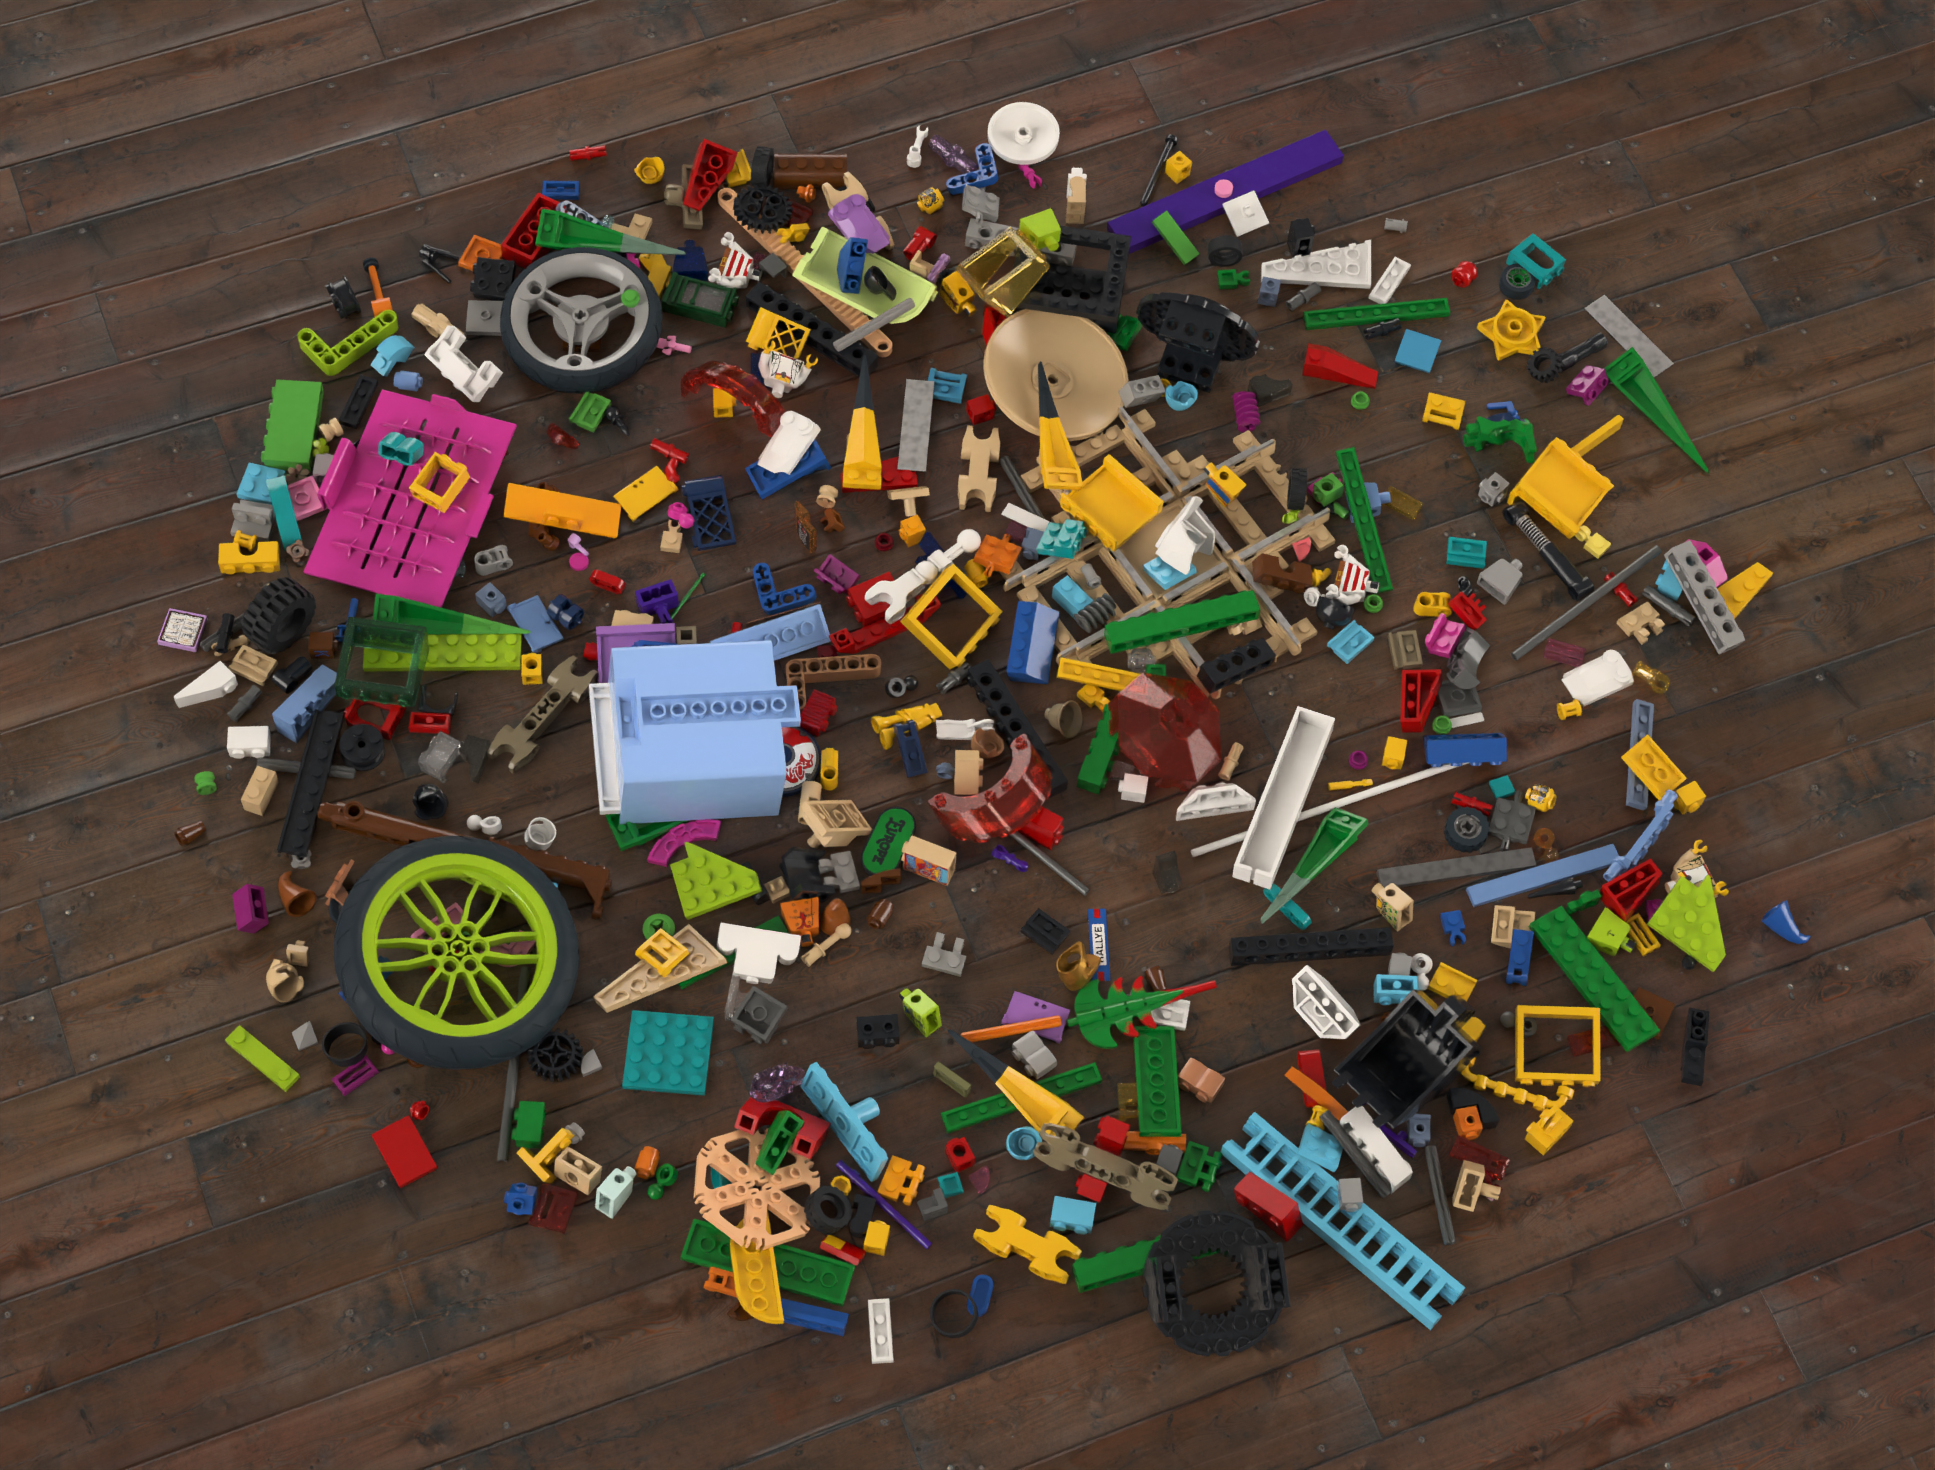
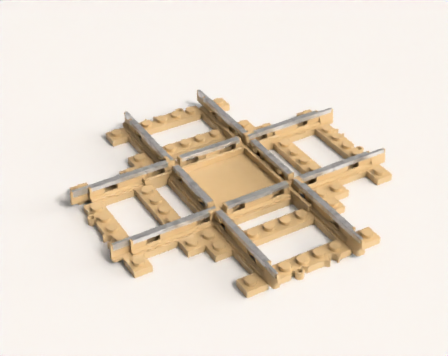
M1119 406L1117 409L1118 417L1125 424V428L1122 431L1116 424L1106 429L1105 434L1100 432L1094 435V438H1090L1077 446L1070 445L1071 450L1080 467L1125 443L1143 467L1132 474L1148 488L1156 484L1164 494L1159 497L1164 501L1163 503L1167 504L1162 508V512L1115 552L1105 547L1097 536L1091 535L1087 529V535L1082 539L1080 550L1076 552L1073 559L1050 556L1026 570H1023L1016 561L1009 575L1000 572L1006 580L1003 586L1005 592L1021 583L1024 585L1025 588L1017 592V597L1020 601L1037 602L1051 608L1037 588L1065 572L1093 601H1096L1098 597H1102L1104 593L1108 594L1102 584L1095 589L1088 587L1087 580L1081 572V567L1086 564L1085 561L1099 555L1137 606L1123 614L1116 604V615L1113 617L1108 614L1110 617L1108 621L1102 618L1106 625L1112 621H1124L1130 617H1141L1150 612L1158 613L1167 608L1174 609L1185 604H1191L1231 582L1238 592L1243 590L1254 591L1260 607L1259 619L1272 635V637L1265 641L1276 654L1274 662H1276L1277 657L1288 652V650L1292 655L1301 653V644L1316 636L1317 630L1307 617L1292 626L1288 623L1271 601L1274 597L1282 594L1284 590L1254 582L1252 561L1262 553L1279 557L1280 567L1285 571L1289 565L1280 554L1292 548V543L1310 537L1311 543L1320 552L1335 544V539L1323 525V523L1329 520L1330 509L1326 508L1315 514L1306 505L1307 496L1303 511L1300 510L1297 515L1299 520L1266 537L1237 498L1224 508L1209 490L1206 483L1210 477L1203 470L1209 462L1203 455L1187 463L1181 454L1175 450L1161 458L1143 434V432L1155 427L1156 423L1147 410L1144 409L1130 417L1124 408ZM1250 430L1234 437L1233 443L1241 453L1215 467L1219 470L1223 465H1226L1238 477L1255 470L1286 511L1290 512V509H1287L1289 480L1286 478L1287 473L1278 474L1277 471L1280 470L1281 465L1275 464L1270 457L1275 452V439H1271L1261 445ZM1136 439L1141 443L1142 448L1137 443ZM1040 449L1039 456L1036 459L1039 466L1021 475L1030 493L1044 486L1043 475L1041 474ZM1244 460L1242 464L1235 467V464ZM1165 479H1168L1171 482L1173 488L1169 486ZM1197 485H1200L1199 488H1197L1196 490L1190 492V489H1191V488H1193V487H1195V486H1197ZM1049 489L1059 503L1062 493L1067 495L1072 491ZM1209 495L1247 546L1234 553L1233 549H1231L1201 508L1198 507L1197 511L1215 531V543L1217 542L1223 549L1222 553L1215 544L1211 555L1199 551L1193 553L1191 563L1196 567L1197 573L1164 590L1144 571L1143 565L1158 557L1155 554L1158 549L1155 547L1157 541L1166 527L1177 517L1193 496L1202 498ZM1062 511L1051 517V522L1064 524L1065 519L1075 520V518L1069 512ZM1297 530L1299 531V532H1297V533H1295L1294 535H1292V536L1289 537V534H1291V533H1293V532H1295V531H1297ZM1092 542L1095 544L1089 547L1088 549L1084 550V547L1091 544ZM1110 551H1112V553L1115 555L1116 561L1109 553ZM1254 555V557L1244 562V559ZM1048 568V570L1038 574L1039 571ZM1220 573V576H1218V577L1214 578L1213 580H1211V577H1213V576H1215L1216 574ZM1238 573H1240L1244 577V579L1246 580L1245 583L1239 577ZM1137 586H1138L1139 589L1142 591L1143 597H1142V595L1139 593V591L1136 589ZM1179 595L1182 596V597L1178 598L1177 600L1171 602L1173 598H1175V597H1177V596H1179ZM1269 614H1272L1274 616V618L1277 620V624ZM1059 619L1054 646L1059 653L1056 657V663L1059 665L1060 658L1062 657L1092 664L1090 659L1109 649L1104 636L1105 628L1077 643ZM1217 629L1126 650V653L1131 658L1147 649L1157 663L1174 655L1193 680L1179 689L1180 695L1191 707L1209 696L1208 691L1197 677L1200 666L1205 661L1193 647L1192 643ZM1101 639V642L1091 647V644ZM1191 658H1192V660L1195 662V664L1197 665V668H1196V667L1194 666V664L1191 662V660H1190ZM1241 679V680H1239V681H1237V682H1234V683H1235V684H1240V683H1242L1243 679ZM1221 689L1210 694L1213 699L1220 697Z

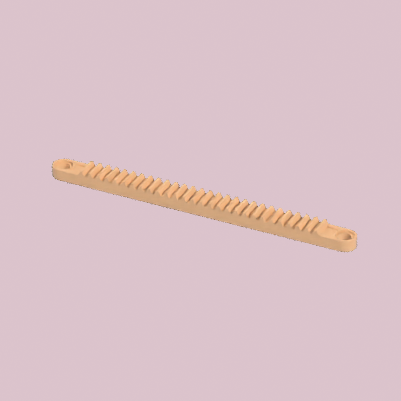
M723 188L718 192V203L737 221V216H734L733 210L734 199L737 197V193L731 188ZM724 195H729L732 197L730 200L727 201L722 199ZM748 225L742 226L770 254L774 253L788 266V271L793 275L800 259L804 255H801L800 251L796 250L790 241L780 243L782 236H777V232L773 229L771 234L767 230L762 234L761 230L755 233L754 228L747 230ZM798 279L851 331L870 321L868 316L864 315L862 311ZM880 329L860 339L879 357H887L892 353V341ZM886 344L888 349L880 350L878 346Z

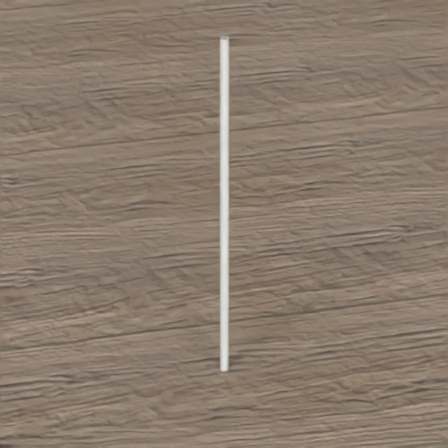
M1444 763L1442 767H1432L1301 812L1298 821L1459 766H1451L1450 763ZM1248 830L1192 849L1191 855L1196 857L1243 841Z

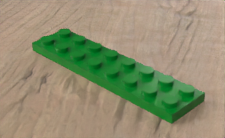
M1562 905L1530 923V930L1534 931V935L1591 1008H1600V1019L1626 1052L1659 1034L1660 1029Z
M693 1219L680 1257L681 1260L707 1268L716 1267L733 1272L730 1254L731 1238L713 1224ZM784 1244L773 1247L779 1289L843 1307L855 1265Z

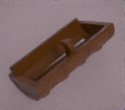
M774 153V188L798 189V186L807 187L808 184H811L814 189L822 190V185L826 182L831 184L835 190L845 186L843 177L844 173L847 172V153Z

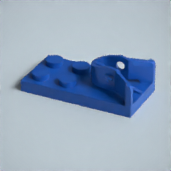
M814 439L790 475L785 472L773 473L757 465L758 461L745 468L761 499H764L802 476L811 474L815 470H830L831 466L816 439Z

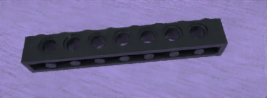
M758 282L746 295V307L757 314L761 307L806 328L815 329L810 331L805 344L856 376L860 377L864 355L867 358L869 376L878 367V355L873 350L863 347L858 341L837 352L833 342L845 336L844 332L836 330L828 322H823L815 314L807 312L799 304L793 303L783 294L775 292L770 286ZM779 320L777 326L784 331L788 330L786 322ZM796 329L792 333L795 338L802 339L805 331Z
M989 659L969 668L966 677L968 685L975 689L979 702H983L986 706L988 716L990 718L993 717L996 721L998 731L1005 735L1007 745L1016 752V758L1020 764L1023 763L1027 776L1035 781L1038 793L1040 795L1043 794L1047 800L1067 790L1068 780ZM982 683H988L990 685L984 686L982 685ZM992 698H998L1000 700L994 701L992 700ZM1002 713H1008L1009 716H1003ZM1017 728L1019 729V731H1013L1011 729ZM1026 743L1030 746L1024 747L1021 744ZM1032 759H1038L1039 762H1033ZM1042 774H1047V775H1049V777L1045 778V777H1042L1041 775H1042Z
M1391 927L1235 937L1230 939L1228 948L1231 966L1387 956L1391 955L1394 944Z

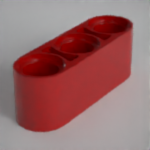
M1319 1049L1298 1051L1299 1071L1327 1091ZM1303 1091L1306 1108L1319 1105Z

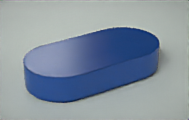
M985 1274L974 1278L969 1294L977 1306L978 1317L985 1315L988 1311L994 1286L991 1277ZM968 1299L967 1309L973 1316V1305L970 1299Z

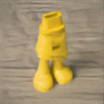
M926 703L908 709H901V711L897 710L895 711L896 715L888 717L873 716L871 724L875 733H880V742L883 748L888 750L892 747L893 739L897 736L894 733L893 727H887L897 723L905 724L906 721L914 720L918 732L935 722L937 718L942 717V712L937 703L931 705Z

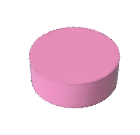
M1224 179L1219 180L1215 184V194L1221 198L1231 196L1233 192L1232 183Z

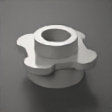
M308 851L307 857L292 855L293 861L291 866L298 869L309 868L311 866V851Z

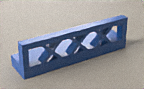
M781 1298L784 1323L844 1336L849 1314Z

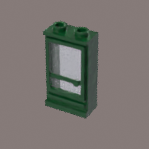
M673 272L662 299V311L726 328L728 321L731 322L733 318L732 310L734 307H737L739 296H737V288L732 289Z

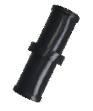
M1395 318L1394 320L1382 321L1375 326L1365 328L1363 330L1364 334L1371 332L1365 338L1370 340L1371 338L1380 335L1386 336L1389 332L1400 330L1401 324L1394 326L1400 320Z
M224 613L222 616L221 626L217 631L218 640L215 651L225 654L228 652L229 641L233 637L232 627L235 616L232 614Z

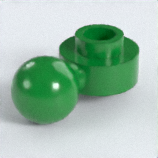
M663 1164L658 1168L656 1172L657 1183L651 1184L647 1189V1194L651 1199L658 1200L662 1198L664 1194L663 1187L670 1186L677 1180V1169L670 1164Z

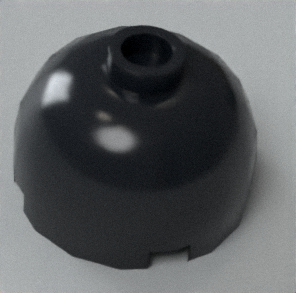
M1319 596L1316 604L1318 619L1324 622L1323 626L1333 630L1335 626L1343 627L1347 625L1356 610L1353 607L1345 606L1340 602L1323 596Z

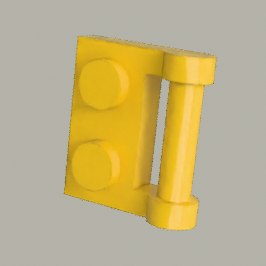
M1429 392L1422 422H1435L1459 430L1465 401Z
M661 928L635 952L639 959H644L657 969L662 977H667L671 969L689 954L686 947ZM652 949L667 961L662 964L648 952Z

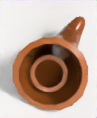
M287 871L278 879L279 897L288 915L300 917L307 914L314 907L317 900L316 893L294 884L290 879L292 871Z
M838 898L833 899L826 906L819 918L820 929L830 936L835 933V929L839 925L847 923L849 926L851 925V916L848 908Z

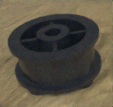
M342 275L343 279L333 283L329 281L325 286L329 295H331V301L340 318L347 319V316L358 311L361 313V309L345 275Z
M356 724L348 728L340 738L339 747L342 759L348 767H354L356 771L372 770L384 759L385 747L383 737L379 730L371 725Z

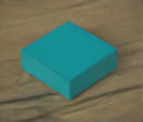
M1508 775L1489 781V786L1496 800L1497 798L1512 796L1516 792Z
M958 1172L937 1178L945 1198L964 1192Z

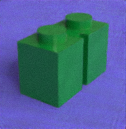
M519 1101V1108H515L514 1120H517V1128L513 1127L512 1140H515L517 1147L542 1149L544 1134L542 1127H544L546 1115L545 1102Z

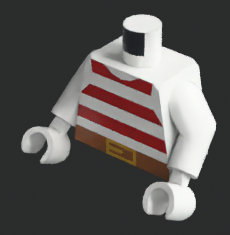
M726 232L724 234L725 237L721 239V244L729 245V248L726 247L719 269L713 268L709 271L711 274L708 277L709 281H717V285L732 289L746 288L750 279L760 281L762 270L754 269L753 258L736 242H733L734 236L732 233Z
M1345 545L1338 546L1337 549L1340 551H1336L1334 556L1338 559L1343 558V561L1340 560L1335 584H1330L1326 588L1329 591L1326 593V598H1333L1334 601H1338L1345 606L1363 602L1366 592H1378L1379 582L1369 581V570L1350 554H1347L1348 548Z

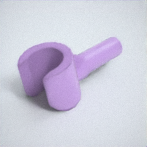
M572 533L568 538L569 546L573 549H578L585 556H588L589 552L579 544L581 538Z

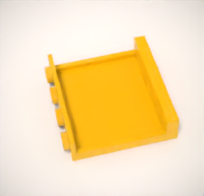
M1556 437L1548 444L1512 491L1568 539H1571L1581 529L1579 527L1614 485L1610 483L1607 477L1597 472L1593 465L1584 461L1579 453L1570 449L1565 441Z
M1110 454L1104 458L1103 465L1082 482L1083 487L1081 490H1072L1067 495L1062 493L1060 498L1062 509L1072 514L1075 520L1084 521V526L1090 534L1097 536L1105 547L1110 548L1114 552L1161 513L1164 502Z

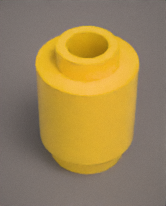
M971 559L964 566L966 575L978 588H982L988 583V577L984 575L985 568L983 565L973 562L974 559Z

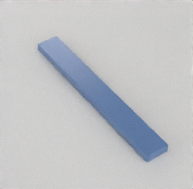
M1610 844L1467 887L1466 892L1473 907H1477L1567 880L1571 877L1610 867L1611 861L1619 855L1614 844Z

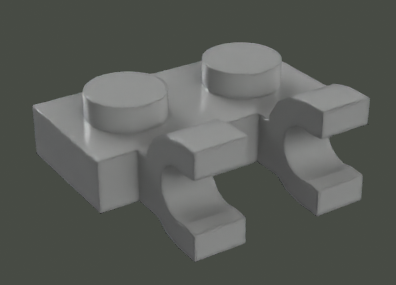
M850 851L831 854V860H819L820 874L833 870L835 873V877H824L823 885L834 886V889L839 888L840 893L860 889Z
M937 932L933 947L927 945L922 967L961 977L966 956L961 955L964 939L956 937L953 952L942 949L945 934Z

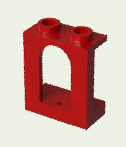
M361 684L359 690H355L353 701L350 706L346 707L344 716L347 725L351 727L356 724L371 725L379 730L384 739L390 741L407 706L403 698L397 697L396 701L366 691L365 684ZM369 704L390 712L381 727L359 718L357 714L358 709L363 705Z

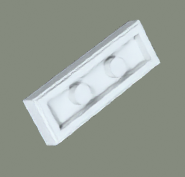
M1394 257L1370 293L1369 299L1378 304H1386L1409 271L1411 264Z
M889 1298L868 1300L872 1364L893 1363Z

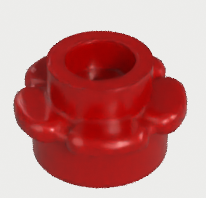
M421 1100L412 1104L410 1108L411 1117L415 1120L426 1118L429 1106L426 1105L425 1101Z

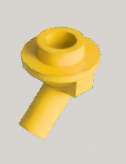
M1313 568L1311 570L1312 587L1319 586L1322 581L1328 578L1332 571L1326 568L1322 572V570Z

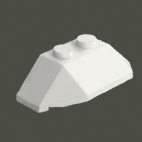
M1222 782L1214 786L1200 785L1193 788L1178 807L1176 821L1254 810L1256 800L1252 795L1233 783L1226 784Z
M1306 965L1292 979L1294 1009L1320 1038L1347 1039L1361 1026L1350 1005L1324 977L1311 967Z

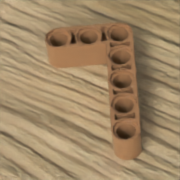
M876 654L793 659L786 664L787 686L797 685L800 688L797 690L799 705H801L799 707L800 714L806 705L805 683L873 679L881 674V659ZM855 666V667H857V668H856V669H851V668H849V667ZM811 669H817L818 671L812 672V671H810V670H811ZM797 670V671H799V672H797V673H792L791 671Z

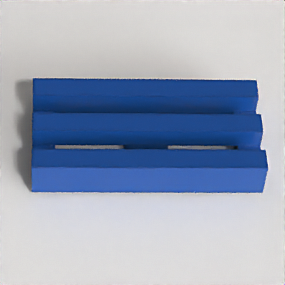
M543 181L542 194L557 200H579L580 183L579 181Z

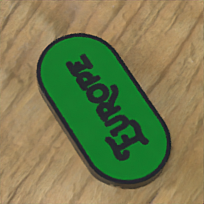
M890 807L878 816L861 853V865L869 876L886 870L899 869L902 862L903 845L905 841L909 842L911 836H914L916 831L915 818L907 809Z

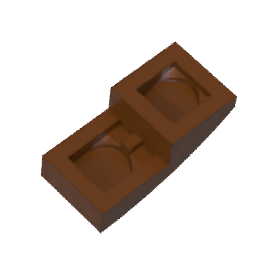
M900 868L882 871L861 881V894L881 893V885L901 884Z

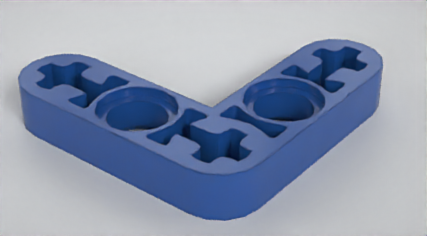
M982 143L975 148L980 170L954 176L947 180L946 186L950 194L963 193L966 184L982 188L993 185L998 181L999 177L989 144ZM991 162L990 165L983 166L984 163ZM977 179L975 182L969 183L970 180Z
M758 563L753 568L760 603L764 612L768 615H774L810 604L817 597L814 587L810 584H804L777 593L769 566L766 563ZM764 569V576L766 579H762L760 575V570ZM770 585L771 589L769 592L764 593L761 591L762 587ZM806 591H809L808 597L805 596ZM787 596L794 597L791 603H785L784 599ZM770 602L773 603L771 608L768 607Z

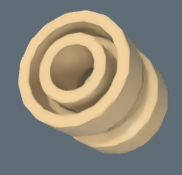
M336 418L331 419L329 424L318 426V430L322 438L326 440V443L332 441L334 435L339 437L344 434Z

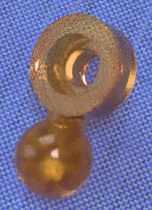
M1541 828L1536 831L1534 841L1537 846L1545 849L1543 857L1546 862L1557 861L1559 859V852L1552 847L1555 835L1550 829ZM1543 834H1546L1548 836V840L1546 842L1542 841L1541 839Z

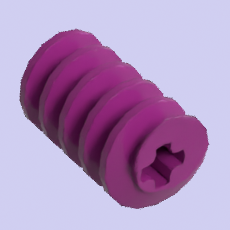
M1245 391L1237 392L1232 396L1236 412L1235 416L1237 418V428L1242 433L1247 430L1252 432L1261 422L1258 407L1256 406V394Z

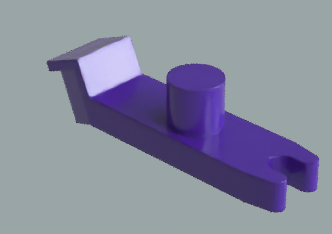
M1386 1124L1379 1127L1387 1139L1411 1158L1416 1155L1417 1151L1405 1142L1408 1135L1404 1131H1400L1396 1135L1386 1127Z

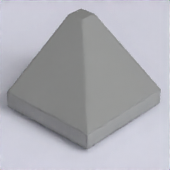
M310 1021L292 1032L299 1051L319 1044Z

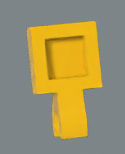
M807 223L792 224L787 229L779 228L776 235L782 236L780 243H787L788 241L800 242L804 241L810 228Z
M1086 684L1077 692V697L1090 708L1096 705L1102 712H1104L1105 704L1109 705L1111 703L1104 697L1105 692L1098 686Z

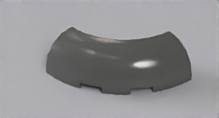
M1467 627L1456 646L1455 653L1447 661V667L1449 668V672L1446 673L1447 677L1454 685L1461 689H1471L1481 683L1476 676L1477 667L1482 656L1491 646L1475 630Z

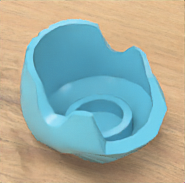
M1178 381L1173 386L1168 385L1165 390L1167 404L1176 411L1188 409L1197 400L1198 392L1189 383Z
M1020 1127L1009 1133L1006 1147L1011 1156L1017 1160H1029L1035 1157L1033 1151L1037 1143L1042 1142L1038 1131L1032 1127Z

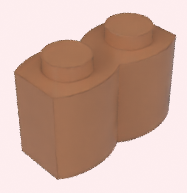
M1193 1058L1188 1060L1178 1075V1086L1186 1092L1191 1091L1195 1093L1196 1097L1202 1102L1212 1103L1225 1083V1078L1222 1075L1207 1068L1204 1064Z

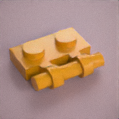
M892 1155L877 1193L897 1202L899 1195L905 1196L903 1203L910 1206L912 1200L917 1196L918 1192L916 1190L919 1183L923 1181L925 1167L918 1165L915 1171H911L912 1162ZM906 1178L911 1179L909 1188L903 1187Z

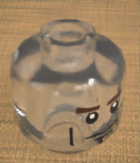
M1134 648L1131 653H1128L1127 668H1130L1131 672L1146 674V664L1156 663V656H1152L1150 649Z

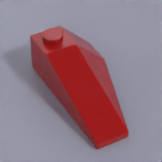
M1308 343L1302 375L1375 389L1378 371L1327 346Z

